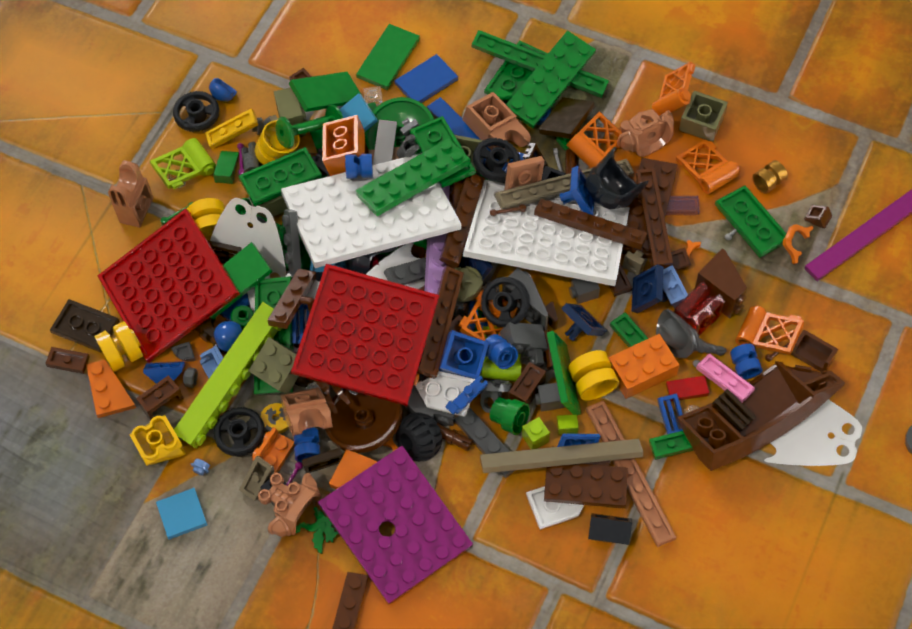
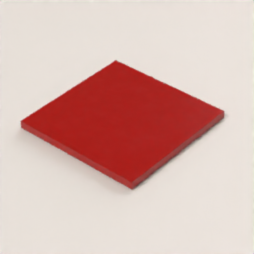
M186 208L97 275L120 317L125 321L128 328L134 331L141 345L139 348L148 363L240 295L198 224Z
M326 264L291 374L407 406L440 295Z

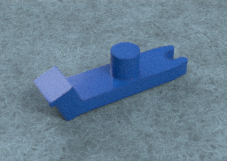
M479 376L470 385L465 386L464 391L453 401H449L445 408L453 415L460 413L485 389L488 382L485 380L483 383H480L483 378Z

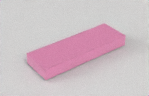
M710 353L696 366L698 371L724 391L728 389L741 403L755 391V387Z

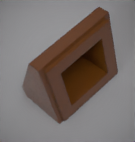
M812 205L804 219L825 229L832 218V213L828 206Z
M551 301L545 308L548 312V325L556 330L558 327V317L554 302Z

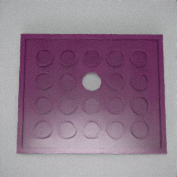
M400 446L318 502V505L388 605L473 545L403 446ZM383 522H391L394 525L395 532L392 536L387 537L380 534L379 526Z

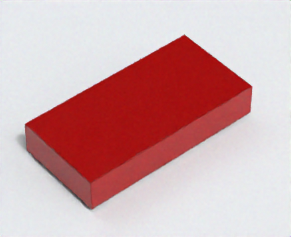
M705 376L666 381L668 395L677 393L679 400L709 396Z

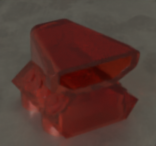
M702 281L674 309V313L693 327L700 336L709 325L715 323L721 316L725 302L720 294L710 296L707 285Z

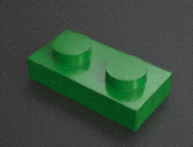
M626 312L610 322V327L628 347L649 339Z
M683 431L649 439L655 460L693 451Z

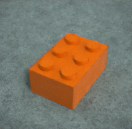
M358 115L323 123L322 161L330 176L346 172L345 155L356 154L357 157H360L361 154H365V130Z
M660 334L608 357L611 362V368L615 371L619 380L618 387L625 399L676 376L679 369V363Z

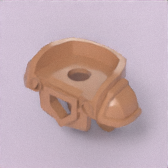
M651 109L639 112L629 121H623L620 126L622 134L618 137L617 146L622 147L626 151L636 152L639 157L656 152L668 144L673 136L674 119L672 113L668 110L659 116Z
M274 473L270 477L271 489H263L258 493L259 501L262 504L266 505L270 502L275 504L274 513L276 518L269 523L268 533L281 537L290 536L291 534L295 535L297 520L313 500L318 501L321 498L318 484L310 473H306L303 476L302 485L294 481L286 486L284 485L282 475Z

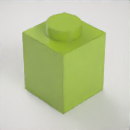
M540 417L522 426V437L531 450L538 449L549 442L550 432Z

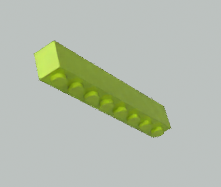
M264 302L256 310L174 429L179 438L196 449L204 443L206 434L215 427L220 414L226 411L231 398L237 395L242 382L250 376L249 369L268 337L274 339L276 333L282 329L268 325L267 320L274 308Z

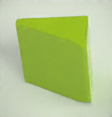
M577 414L557 416L558 435L578 434Z

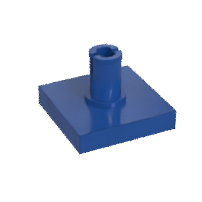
M579 166L573 167L570 191L560 193L561 202L565 205L576 200L582 212L593 215L594 199L586 187V177Z

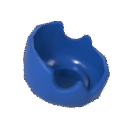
M214 78L209 85L210 93L218 101L228 102L237 93L235 89L219 78Z
M224 321L215 328L214 338L219 349L229 351L243 331L238 323Z

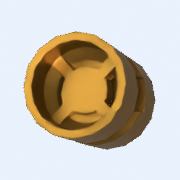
M773 160L764 168L754 173L752 179L757 189L763 194H767L776 188V185L786 181L788 173L779 161Z

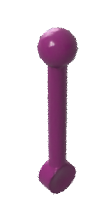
M243 143L237 144L240 160L239 175L244 173L241 150L244 147Z
M301 462L295 464L296 468L286 486L292 483L298 470L302 469L303 464Z

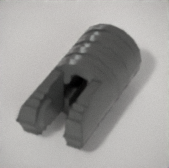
M408 135L398 148L397 156L399 159L411 157L419 149V145L414 142V135Z
M250 142L248 148L243 147L241 149L244 173L260 167L259 160L255 155V142Z

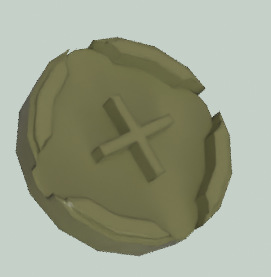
M472 267L455 268L464 273L457 301L470 302L478 297L483 288L481 274Z

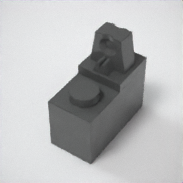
M509 322L500 331V335L517 349L518 354L521 353L522 357H528L529 361L538 367L544 364V352L548 347L542 324H514Z

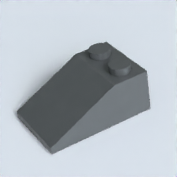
M517 268L508 277L519 280L529 293L530 306L524 319L531 324H542L543 331H547L548 312L534 281L528 272ZM502 284V292H513L515 286ZM517 299V313L521 309L522 299Z

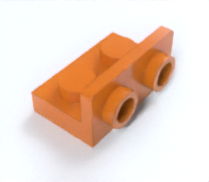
M273 427L270 432L268 431L265 434L261 446L257 447L253 452L252 460L254 461L256 456L261 457L274 466V473H277L296 445L293 440L279 434L278 430Z

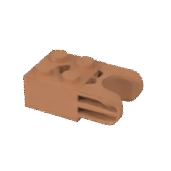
M494 92L466 107L462 120L481 140L500 138L511 141L519 147H524L530 143L529 132L516 119L517 116ZM488 146V148H489L490 150H492V149L495 148V147H499V146Z
M123 160L119 167L117 186L111 185L108 195L119 222L140 228L154 197L147 178L142 176L139 166L136 163Z
M319 387L280 395L284 418L293 436L302 434V431L307 428L321 427L327 429L333 427L330 409Z

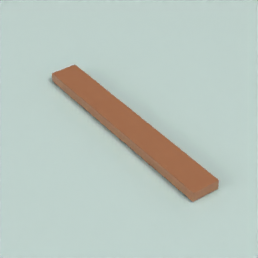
M604 400L586 407V412L595 430L600 434L602 442L624 440ZM635 458L612 460L615 467L628 468L627 491L656 546L660 547L676 540V536Z

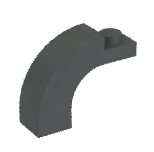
M419 374L418 382L426 380L425 375ZM413 385L410 399L406 406L409 413L420 412L428 414L442 426H453L455 414L427 408L416 386Z

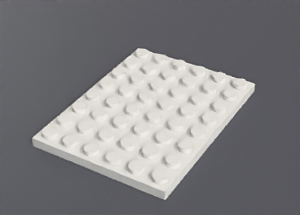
M422 153L372 165L373 178L358 176L354 179H346V172L281 188V193L288 209L297 211L298 232L315 268L461 230V222L439 182L379 216H376L356 195V189Z
M484 180L465 244L464 257L605 285H616L623 244L536 216L534 211L539 202L527 204L525 212L514 211L491 216L490 210H501L495 198V193L504 191L505 183ZM560 196L546 199L582 212L576 200L564 205L561 202ZM594 202V216L627 225L629 207L607 209Z

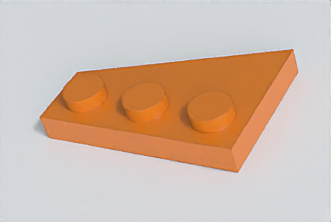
M106 360L86 364L98 418L136 408Z

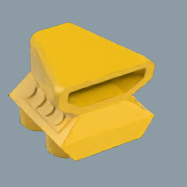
M165 415L153 417L149 424L137 426L129 434L146 466L182 457L186 454L182 448V443Z

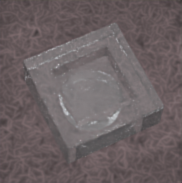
M381 86L363 88L364 99L367 104L375 102L377 106L383 103Z

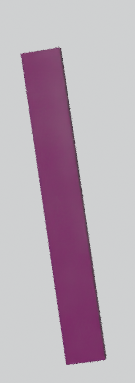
M912 189L805 265L804 269L818 282L912 214Z

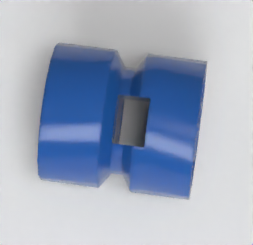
M356 154L345 155L346 179H354L358 176L373 178L372 154H361L360 157H357Z
M493 334L485 340L489 342L485 356L500 369H508L515 364L518 358V351L502 336Z
M742 344L730 351L732 362L736 365V373L741 378L747 380L762 373L763 369L759 359H757L758 355L753 344Z
M307 428L302 431V434L294 436V444L296 445L294 452L297 462L302 463V459L320 454V445H318L319 430L317 428Z

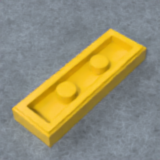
M251 108L205 132L209 147L214 149L259 124L255 112Z

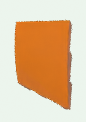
M346 450L329 482L330 487L338 489L377 463V461Z

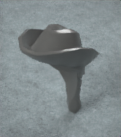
M665 309L660 314L656 335L660 334L675 358H687L693 351L713 353L719 356L727 352L726 348L704 342L699 338L697 331L673 311Z

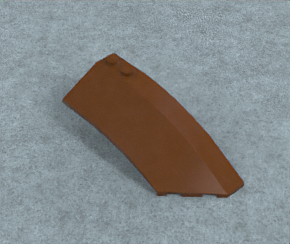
M775 361L773 366L749 382V384L755 387V391L742 404L755 416V419L741 432L712 403L678 416L677 421L698 459L712 471L761 449L793 429L841 389L845 382L829 370H823L822 373L811 371L812 367L801 365L789 367L785 366L784 362ZM720 401L730 411V409L722 401ZM734 415L738 419V421L741 424H743V422L736 415Z

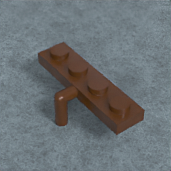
M304 269L296 271L267 320L269 326L287 329L301 304L308 306L310 314L314 299L306 297L317 278L316 271Z

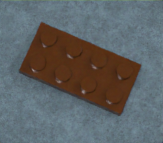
M591 464L546 467L544 502L626 508L628 468Z

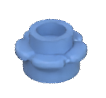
M196 458L194 463H191V466L194 467L193 472L202 476L204 473H209L210 464Z

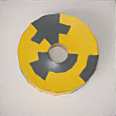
M270 404L261 412L260 417L264 422L265 431L270 432L275 427L278 433L281 434L288 430L289 427L284 418L282 404ZM279 417V420L274 421L273 418Z

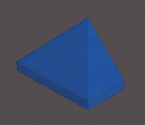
M185 361L146 363L143 373L156 384L168 375L174 381L183 371Z
M562 434L557 447L598 443L600 434Z

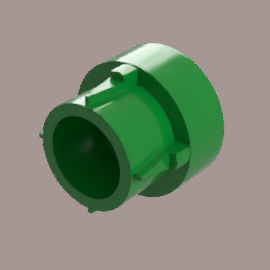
M498 397L491 407L489 417L491 421L500 424L502 430L518 435L522 432V426L527 424L530 406L517 399L510 400Z

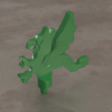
M314 507V515L317 522L313 524L300 523L296 526V534L301 531V528H305L309 532H315L312 539L314 548L320 554H323L325 539L323 533L326 534V543H329V541L333 543L334 538L339 533L337 531L334 532L335 528H332V523L328 517H325L322 510Z

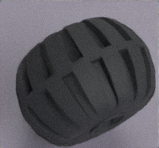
M417 412L406 415L401 420L400 426L395 433L398 447L403 446L413 461L430 460L438 453L442 446L440 427L428 414Z

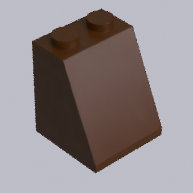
M722 248L698 273L694 292L728 318H731L734 314H739L743 309L744 305L742 304L746 299L747 287L726 250Z

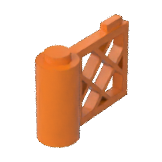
M689 62L665 75L660 98L652 104V109L659 116L668 110L672 113L690 103L691 95L688 88L696 66L694 63Z
M599 111L566 146L587 166L593 168L614 147L620 148L617 146V140H610L609 133H614L619 137L622 132ZM597 119L604 124V128L596 127ZM593 131L594 138H588L584 132ZM597 132H605V139H598ZM598 143L606 144L607 151L605 153L599 148Z
M703 140L676 156V161L699 182L700 187L706 194H710L737 178L740 167L736 162L727 161L716 150L717 147L711 141ZM705 147L709 153H698V150ZM686 157H694V162H686L684 159ZM697 158L707 159V164L696 163ZM710 159H716L720 163L717 165L709 164ZM695 168H705L706 171L699 175Z
M481 290L478 297L475 298L477 301L468 317L464 315L458 326L461 327L460 331L465 335L485 341V334L493 335L498 333L500 335V331L504 327L495 329L486 317L478 318L477 308L482 311L481 296L484 290ZM505 299L502 301L504 307L508 304V301ZM489 300V309L493 316L498 319L501 311L494 307L493 300ZM517 307L515 310L510 312V316L512 318L518 309ZM480 322H487L490 330H482ZM475 323L478 331L473 332L468 329V324Z
M761 306L751 307L735 341L738 345L750 343L756 348L791 355L805 323L802 317L790 315V317L767 313ZM770 320L779 322V325L769 329L768 327ZM791 324L797 325L796 329L789 333L785 329V327ZM783 329L785 334L775 339L772 333ZM767 335H770L772 338L767 343L760 342ZM786 339L790 341L787 348L781 347L778 344Z

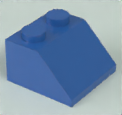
M453 330L450 331L438 371L472 379L478 378L489 342Z

